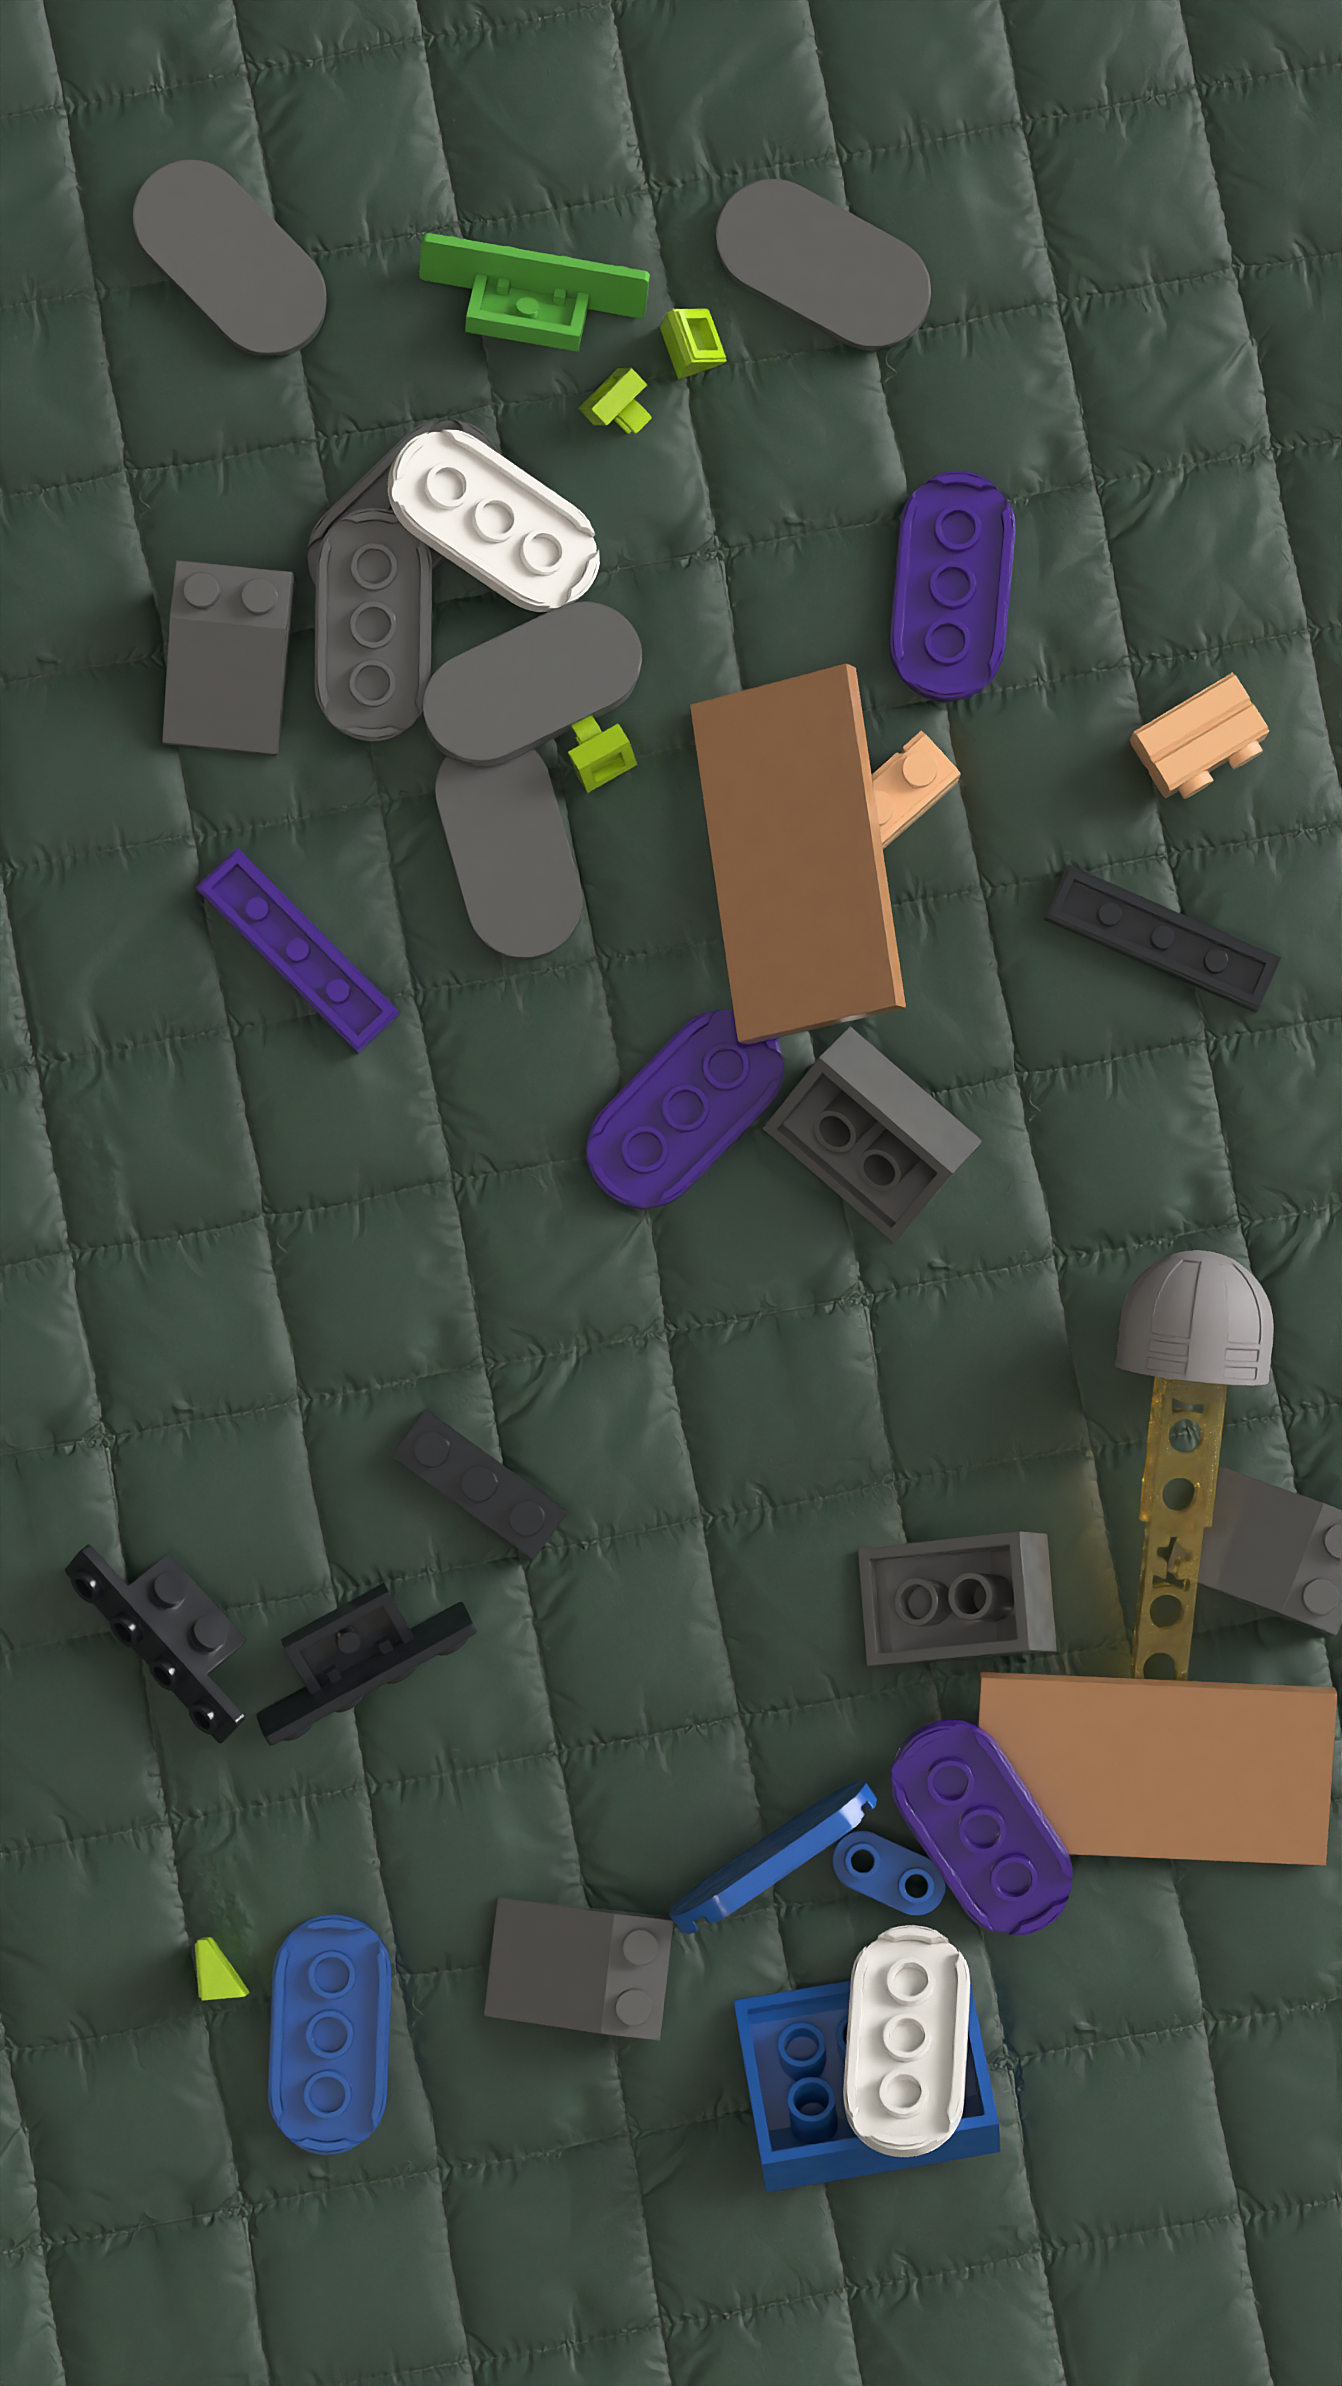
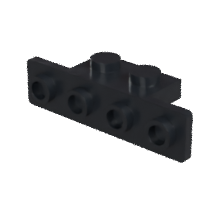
M88 1544L81 1549L65 1569L66 1574L71 1578V1584L76 1593L86 1602L93 1603L110 1622L112 1632L120 1642L128 1647H133L149 1665V1670L154 1680L162 1688L172 1691L189 1710V1716L196 1727L202 1732L212 1735L218 1743H223L245 1721V1717L208 1675L239 1650L247 1639L169 1553L131 1585L127 1586L91 1545Z
M382 1583L282 1638V1645L303 1680L305 1687L263 1709L256 1715L267 1743L272 1746L282 1740L291 1741L304 1735L316 1721L333 1712L340 1713L350 1710L361 1702L364 1695L386 1683H398L409 1677L414 1672L416 1666L436 1655L444 1656L460 1649L467 1642V1639L477 1632L464 1603L458 1602L410 1629L385 1583Z

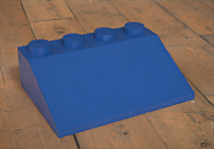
M851 1981L734 2000L766 2192L1001 2152L999 2121L971 1981L965 2095L962 2117L954 2133L942 2145L928 2153L913 2157H894L877 2152L858 2138L847 2120L843 2088Z

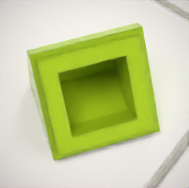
M672 309L666 313L660 325V330L678 380L727 362L708 309Z

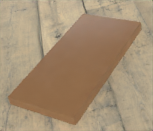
M842 664L691 704L690 708L738 1042L749 1045L906 1008L856 667Z
M980 1672L977 1726L990 1734L999 1744L1059 1835L1069 1854L1326 1866L1337 1692L1335 1688Z

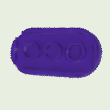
M951 471L941 473L929 479L927 483L921 485L907 500L900 522L889 637L890 657L898 676L910 689L923 697L937 701L962 700L984 689L996 675L1005 651L1016 530L1015 517L1007 499H1004L1002 493L996 489V486L985 477L971 472Z
M731 1010L705 1012L690 1020L595 1118L587 1143V1160L591 1174L602 1191L616 1202L637 1209L662 1207L677 1200L687 1192L775 1100L782 1084L784 1072L783 1057L778 1039L775 1038L749 1045L738 1042L734 1011Z
M959 1720L932 1722L911 1733L897 1750L891 1767V1788L894 1802L964 1911L979 1926L993 1932L994 1930L1009 1932V1935H1028L1050 1925L1063 1912L1069 1899L1068 1895L1071 1891L1073 1876L1070 1856L1059 1835L999 1744L985 1730L974 1724Z

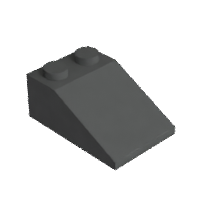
M176 560L169 623L162 742L164 745L278 756L297 585L292 572Z
M1206 1462L1164 1571L1324 1635L1336 1636L1342 1623V1510Z
M1018 1531L858 1549L867 1666L1057 1652L1047 1534Z
M498 1897L484 2016L599 2034L660 2041L673 1920L668 1916Z

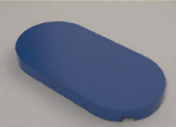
M865 1780L856 1781L829 1794L695 1886L672 1907L669 1916L682 1934L697 1932L699 1928L694 1921L701 1917H704L708 1924L725 1918L857 1826L865 1815L861 1808L866 1807L867 1810L874 1809L877 1802L876 1796Z
M322 1915L299 1925L287 1936L279 1948L273 1966L268 2080L269 2109L279 2129L282 2130L285 2136L291 2139L290 2141L305 2151L323 2155L346 2152L367 2139L383 2117L388 2096L392 1992L391 1960L382 1939L371 1927L358 1919L345 1915Z

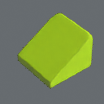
M202 1937L197 1940V1943H195L199 1997L202 2000L247 1996L249 1994L248 1988L213 1938Z

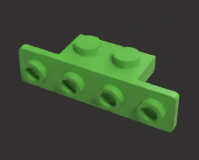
M425 233L421 242L420 279L473 289L466 315L465 332L578 352L588 309L635 318H643L645 316L650 274L647 271L432 233Z

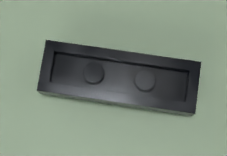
M426 1409L391 1456L533 1560L568 1514L565 1509Z

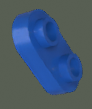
M865 1830L850 1832L838 1841L833 1850V1869L843 1884L909 1915L927 1914L934 1910L944 1897L945 1880L929 1858L875 1833ZM865 1849L873 1855V1865L866 1872H858L851 1865V1857L857 1850ZM914 1874L922 1875L927 1881V1889L919 1897H912L905 1890L907 1878Z

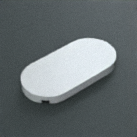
M458 430L424 433L409 441L392 463L388 476V496L391 507L400 523L415 537L510 602L530 611L549 612L575 602L592 585L596 578L600 561L599 550L596 551V543L593 538L595 533L586 516L574 505L475 437Z
M905 1925L883 1932L878 1935L876 1941L872 1942L868 1948L865 1946L859 1953L851 1974L843 2088L845 2113L851 2128L861 2141L877 2152L894 2157L919 2156L938 2148L956 2130L964 2108L970 2004L969 1969L960 1951L958 1953L956 1948L948 1942V1938L931 1928Z

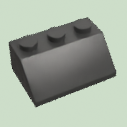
M851 1026L817 1059L763 1127L768 1134L893 1243L898 1240L982 1143L980 1138Z

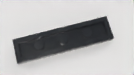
M1069 864L1044 917V920L1255 1013L1259 1010L1281 957Z

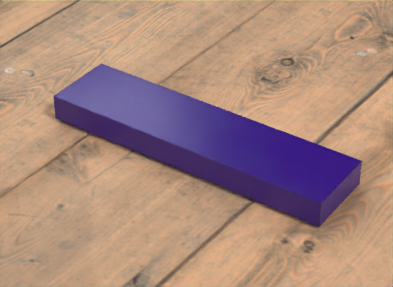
M238 848L196 887L197 891L358 1054L400 1015V1012Z

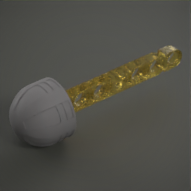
M1183 1251L1158 1260L1136 1279L1126 1296L1122 1308L1115 1366L1122 1370L1154 1376L1139 1520L1146 1521L1130 1666L1132 1679H1145L1143 1674L1145 1661L1155 1653H1165L1170 1655L1175 1662V1671L1170 1680L1187 1681L1204 1527H1212L1227 1384L1265 1385L1269 1382L1274 1323L1268 1297L1257 1279L1240 1263L1225 1255L1210 1251ZM1176 1399L1189 1405L1204 1403V1411L1199 1413L1189 1408L1172 1409V1401ZM1180 1420H1193L1200 1428L1201 1437L1199 1443L1195 1448L1186 1452L1173 1449L1169 1442V1433L1172 1426ZM1174 1478L1188 1479L1194 1487L1193 1501L1182 1510L1169 1509L1163 1501L1162 1493L1164 1487ZM1170 1537H1177V1543L1187 1550L1186 1557L1175 1559L1173 1576L1177 1580L1185 1579L1183 1588L1167 1582L1152 1584L1154 1575L1166 1579L1167 1562L1157 1555L1158 1547H1167L1170 1543ZM1169 1594L1176 1596L1181 1603L1182 1610L1179 1619L1170 1626L1162 1627L1154 1624L1150 1618L1149 1611L1153 1601L1161 1595Z

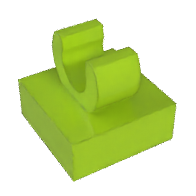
M617 368L578 408L593 425L607 426L614 420L627 434L631 431L637 434L652 419L650 414L634 399L647 384L632 368Z
M590 715L571 725L577 736L575 738L579 746L570 750L568 754L576 775L587 793L638 765L630 741L619 724L602 732L594 717Z

